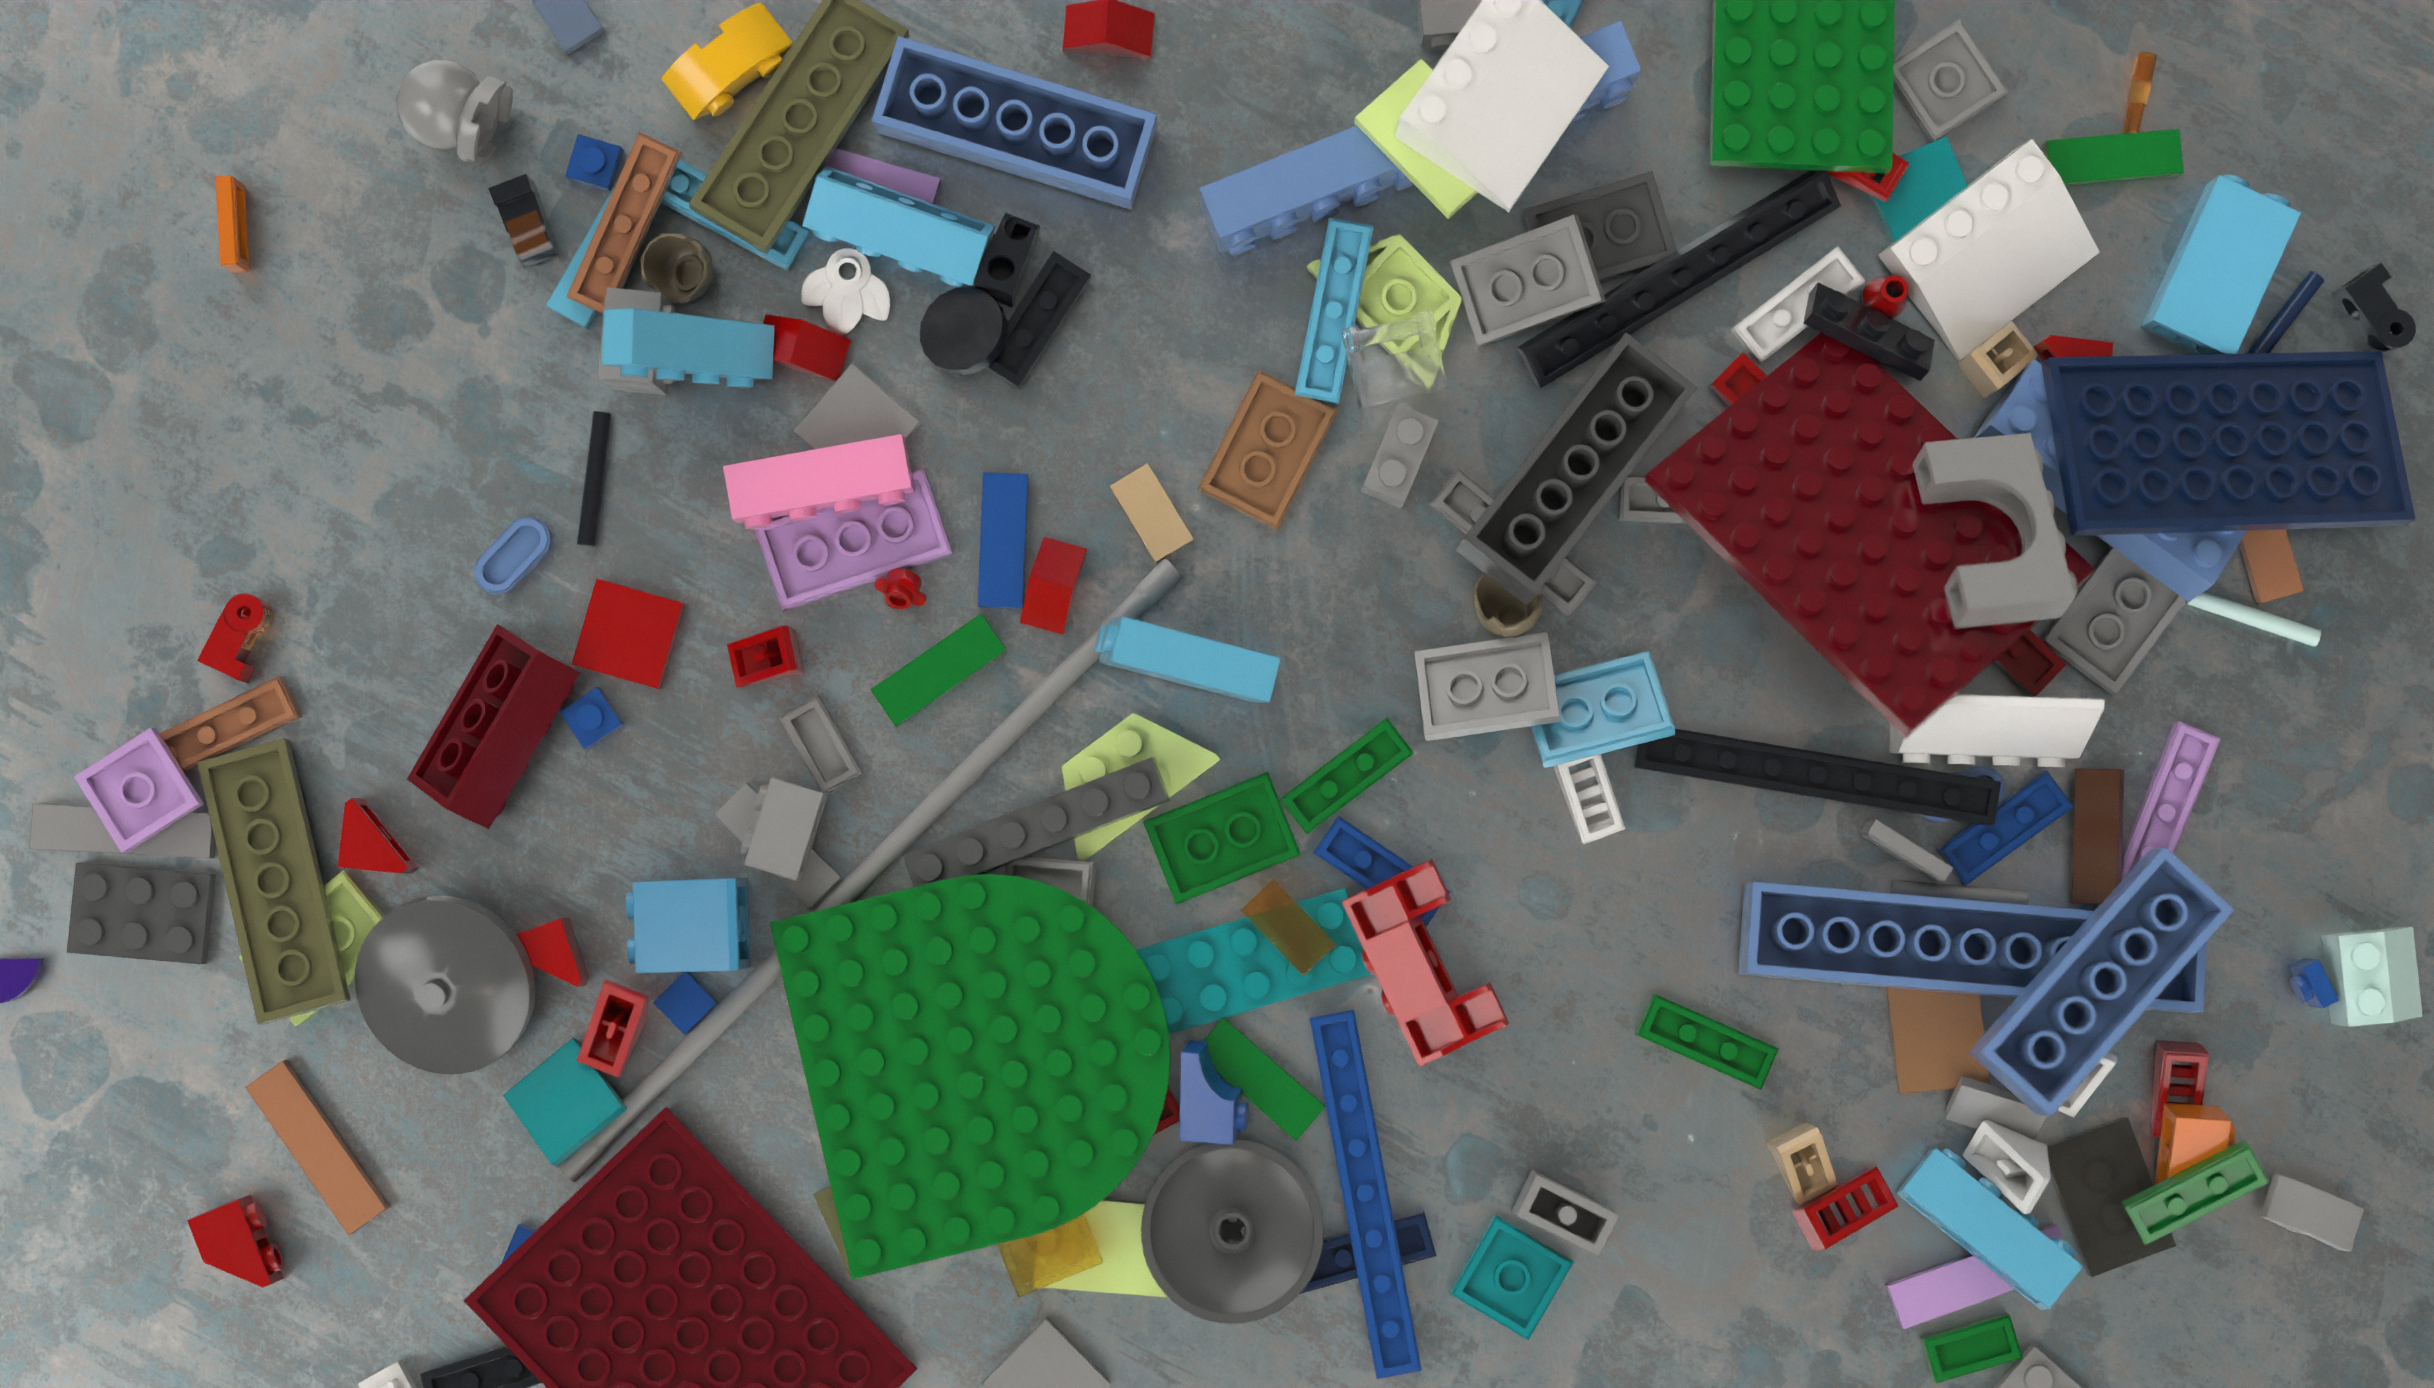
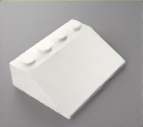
M1482 0L1401 115L1394 137L1509 212L1609 66L1541 0Z
M2031 139L2006 155L1953 198L1879 253L1878 256L1892 275L1905 279L1908 284V296L1955 358L1960 361L2095 257L2100 251L2059 173L2034 140Z
M1955 695L1907 739L1890 723L1889 754H1903L1902 763L1928 764L1930 763V755L1948 756L1947 764L1975 765V757H1993L1992 766H2020V758L2037 759V767L2065 768V759L2080 758L2104 711L2105 700Z

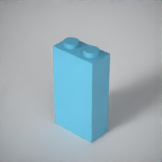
M2226 174L2224 177L2218 175L2208 182L2141 328L2199 355L2237 354L2301 212L2290 208V202L2279 195L2271 193L2262 195L2249 189L2250 184L2246 180L2234 175Z
M1123 616L1111 618L1107 626H1100L1094 651L1100 652L1098 663L1252 703L1270 702L1281 659Z

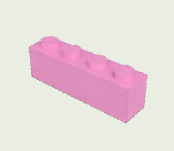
M902 434L723 466L732 520L738 524L745 523L746 529L771 526V518L789 515L790 521L812 519L817 517L816 510L834 507L835 513L853 512L861 509L860 502L878 499L879 505L897 504L906 501L905 494L915 493L906 439Z

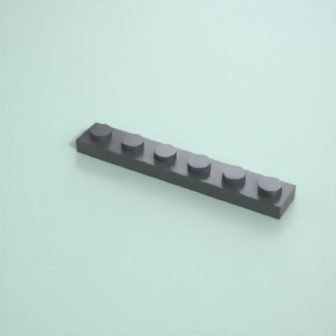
M1150 757L903 855L914 887L961 876L982 875L1170 801L1156 760Z

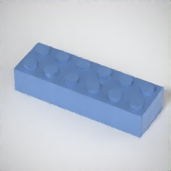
M901 36L897 37L871 120L876 133L1132 210L1158 126L1156 113Z
M2033 359L2012 379L1974 438L2031 433L2034 448L2038 449L2042 456V477L2045 488L2052 493L2054 506L2067 514L2041 363ZM2247 531L2096 536L2183 599L2190 602L2214 585Z
M2166 847L2149 850L1968 1053L2036 1115L2052 1116L2231 915L2234 909Z

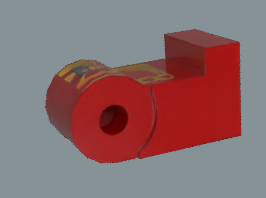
M247 593L237 594L230 598L197 661L236 680L249 684L256 667L246 663V660L258 636L266 632L272 624L273 612L270 605L262 598Z

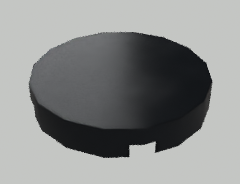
M972 286L957 287L941 294L927 308L920 324L919 340L924 354L941 371L959 373L960 375H972L987 368L1000 355L1004 346L1002 341L1005 332L1007 333L1008 322L1003 308L986 291Z

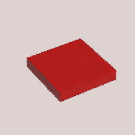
M596 578L572 665L660 689L685 603Z

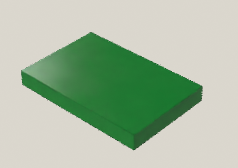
M1268 772L1143 821L1176 905L1301 855Z

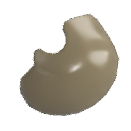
M662 233L648 243L641 256V277L643 282L652 287L656 292H661L672 303L684 304L694 302L706 293L714 276L712 257L707 248L698 240L684 234Z
M1485 573L1474 584L1473 603L1476 615L1480 623L1497 636L1516 637L1533 628L1542 615L1543 598L1540 590L1526 606Z

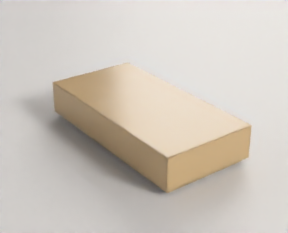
M1148 463L1110 485V489L1155 563L1194 541Z

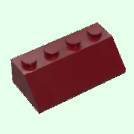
M497 624L407 780L447 810L489 829L495 818L503 811L506 799L518 778L525 773L529 759L540 740L548 733L551 722L561 704L571 694L574 682L580 672Z

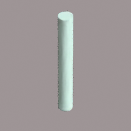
M2205 591L2190 602L2186 601V604L2313 647L2317 646L2321 637V630Z

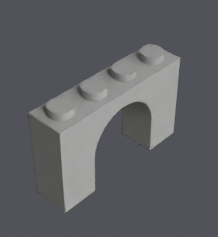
M2031 433L1925 443L1912 464L1922 504L1965 500L1989 503L2001 509L2012 519L2019 530L2022 540V554L2016 559L1998 563L1958 566L1944 586L1954 628L2061 618L2076 598L2077 583L2073 573L2068 572L2064 557L2065 539L2062 532L2057 531L2053 517L2054 499L2052 493L2045 488L2042 477V456L2040 451L2034 448Z

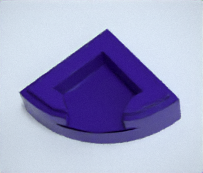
M0 958V1003L16 1000L32 986L34 981L40 976L43 958Z

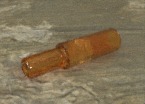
M2137 53L2127 98V104L2129 105L2123 129L2124 133L2139 132L2143 110L2148 103L2157 55L2154 53Z

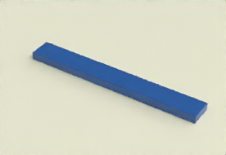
M1350 1010L1310 1018L1376 1378L1381 1379L1419 1372L1422 1369L1355 1012Z

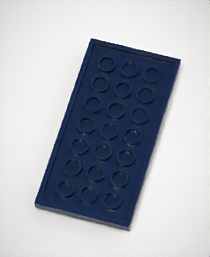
M2382 351L2051 357L2041 364L2071 536L2407 526L2416 520Z

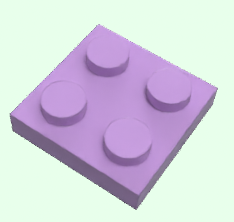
M150 727L73 776L121 853L130 852L204 804L156 728Z

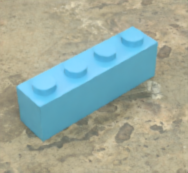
M828 166L816 177L802 225L814 230L813 234L822 240L838 242L840 239L856 245L855 249L862 254L872 257H880L882 254L898 260V265L904 269L914 272H922L924 269L940 275V279L943 282L956 287H964L966 284L973 286L995 226Z
M636 308L604 309L602 365L621 367V376L648 377L649 370L657 371L656 379L684 381V374H691L692 383L719 384L720 377L727 378L726 386L754 388V380L772 379L775 325Z
M1937 1148L1928 1151L1897 1190L1896 1194L2040 1310L2050 1309L2083 1267L2081 1263L2074 1259L2077 1252L2059 1237L2054 1236L2051 1240L2037 1228L2040 1222L2033 1215L2023 1214L2018 1208L2014 1211L2001 1200L2003 1196L2001 1190L1983 1177L1977 1181L1964 1170L1967 1164L1954 1152L1947 1148L1942 1152Z

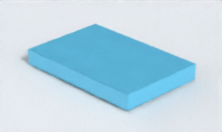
M1650 651L1555 674L1561 722L1531 726L1543 768L1675 735V726Z

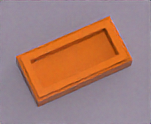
M231 175L215 176L220 266L232 273L249 272L246 186Z

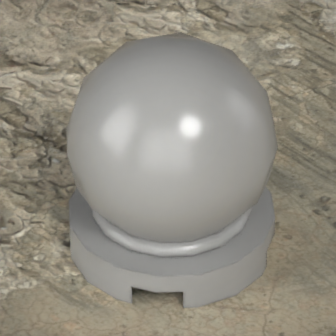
M434 59L414 67L404 76L396 96L398 117L405 130L424 146L447 150L457 147V154L460 160L483 166L490 160L499 145L491 141L498 122L508 123L512 107L513 89L506 86L507 82L492 76L486 77L480 83L475 74L461 64Z

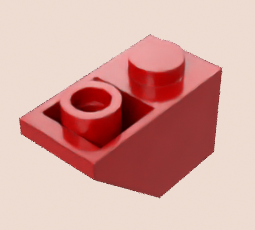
M251 1195L234 1200L187 1220L203 1263L262 1288L284 1279L281 1270L284 1269L282 1255L275 1244L270 1245L264 1230L267 1227L265 1212L258 1202H253Z

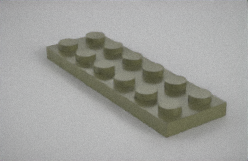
M822 0L690 200V209L763 253L768 254L816 180L817 175L822 171L887 71L897 37L908 38L909 29L860 0Z
M283 738L197 762L257 1024L265 1025L351 1001L290 740Z

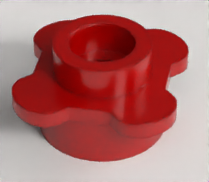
M892 569L887 573L886 578L880 577L875 581V589L883 593L886 604L891 608L906 609L910 605L923 606L927 599L924 593L919 592L922 585L920 577L908 569Z

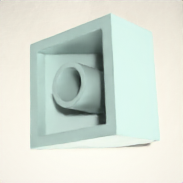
M2413 927L2321 935L2325 973L2339 1001L2329 1005L2330 1024L2353 1027L2395 1023L2423 1017Z

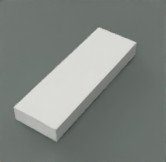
M1837 246L1736 325L1731 331L1759 365L1808 327L1803 324L1808 296L1818 282L1848 296L1866 280L1839 246Z

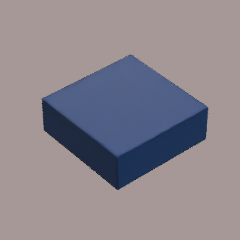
M684 972L653 1003L686 1035L719 1002L690 972Z

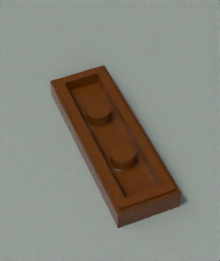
M2075 768L2072 903L2101 904L2122 881L2124 770Z

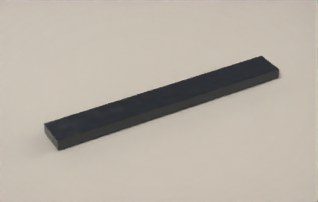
M1809 170L1604 294L1605 302L1571 314L1518 346L1517 348L1535 385L1540 388L1546 386L1617 343L1626 332L1630 335L1841 207L1827 171Z
M1675 729V735L1638 744L1634 768L1990 827L1995 825L2001 786L1999 781Z

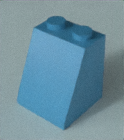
M748 878L633 882V891L626 894L628 919H634V937L628 938L627 953L629 964H635L636 973L734 971L751 968Z

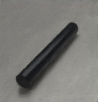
M593 411L577 545L595 547L611 420V414L606 412Z

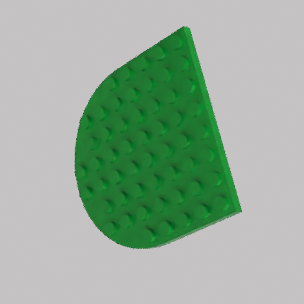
M997 874L967 875L770 922L852 1280L1053 1230L1076 1219L1107 1197L1127 1177L1144 1154L1162 1115L1169 1085L1171 1046L1167 1016L1152 974L1135 947L1115 924L1084 900L1060 888L1018 876Z

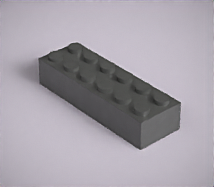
M1626 332L1465 535L1456 551L1527 606L1698 387Z

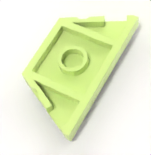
M1401 234L1370 245L1356 320L1427 391L1432 386L1462 297ZM1320 259L1312 261L1307 266V270L1316 279L1318 278Z
M1133 712L1061 767L1065 790L1067 791L1152 757L1156 760L1170 798L1221 759L1217 754ZM1158 806L1074 838L1077 858L1080 861H1086Z

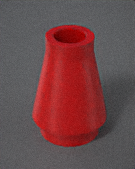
M1897 275L1875 277L1867 283L1863 290V304L1882 312L1890 318H1894L1905 308L1908 284L1905 279ZM1887 287L1894 292L1893 297L1887 294Z

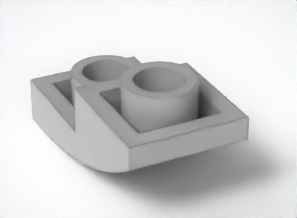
M2273 1174L2260 1216L2289 1231L2307 1234L2335 1249L2351 1252L2364 1209L2318 1188L2280 1174Z

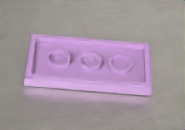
M922 468L912 472L915 493L905 494L906 501L892 505H879L878 499L860 502V510L847 513H835L834 507L816 510L817 517L802 521H790L789 515L772 519L771 526L755 529L782 611L875 581L880 577H886L887 573L895 568L911 569L952 555L953 552L925 469Z

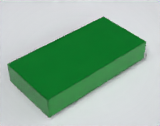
M2007 1312L1920 1337L1932 1380L1936 1384L2023 1358L2011 1316Z

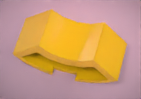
M762 2L745 8L719 24L718 26L723 31L721 35L702 49L697 43L693 44L661 77V80L693 120L710 113L714 117L724 113L733 105L735 101L733 97L745 86L760 76L768 78L773 75L783 61L782 57L793 45L791 39Z

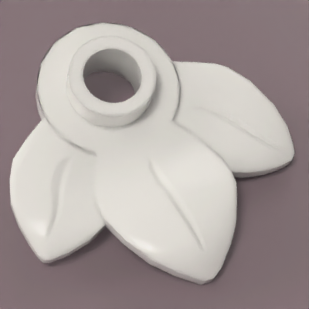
M845 247L835 251L828 259L826 267L811 272L803 283L802 303L808 306L822 305L823 316L827 326L838 335L844 336L850 332L861 319L862 313L874 319L884 321L888 317L890 296L887 285L882 279L871 273L869 259L855 248ZM846 262L852 263L857 270L856 276L850 279L843 277L840 273V266Z

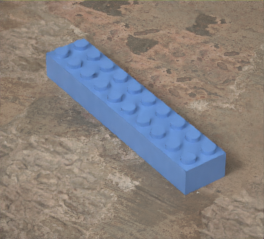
M1621 21L1579 37L1609 67L1572 122L1586 116L1585 109L1600 103L1605 109L1628 99L1627 93L1634 88V84L1641 73V68ZM1356 125L1200 187L1199 206L1218 253L1222 254L1229 251L1231 256H1236L1253 249L1256 246L1254 241L1270 234L1273 240L1285 237L1297 230L1295 224L1310 218L1313 219L1314 223L1328 220L1329 217L1332 218L1339 213L1337 208L1354 202L1355 207H1359L1380 197L1378 191L1395 185L1396 190H1403L1414 184Z
M1751 882L1744 885L1738 975L2017 998L2094 911ZM2207 942L2146 1010L2178 1013L2204 1012Z

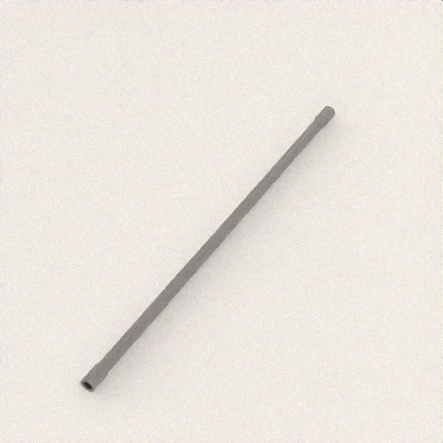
M1164 558L1101 625L1107 626L1109 619L1122 616L1137 620L1151 606L1157 604L1183 578V575ZM1100 626L812 912L854 902L1100 657V652L1094 651ZM776 948L622 1100L627 1107L625 1112L557 1166L566 1177L576 1182L604 1154L606 1148L781 975Z

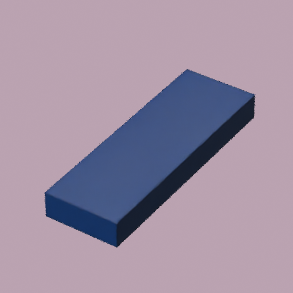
M983 472L978 607L1023 609L1028 474Z
M2043 771L1997 806L1994 827L1971 823L1939 846L1936 851L1945 863L1953 867L1952 873L1960 884L1966 886L2074 808V806L2050 773Z
M1337 816L1313 852L1365 889L1413 867L1340 816ZM1440 906L1421 914L1426 927Z

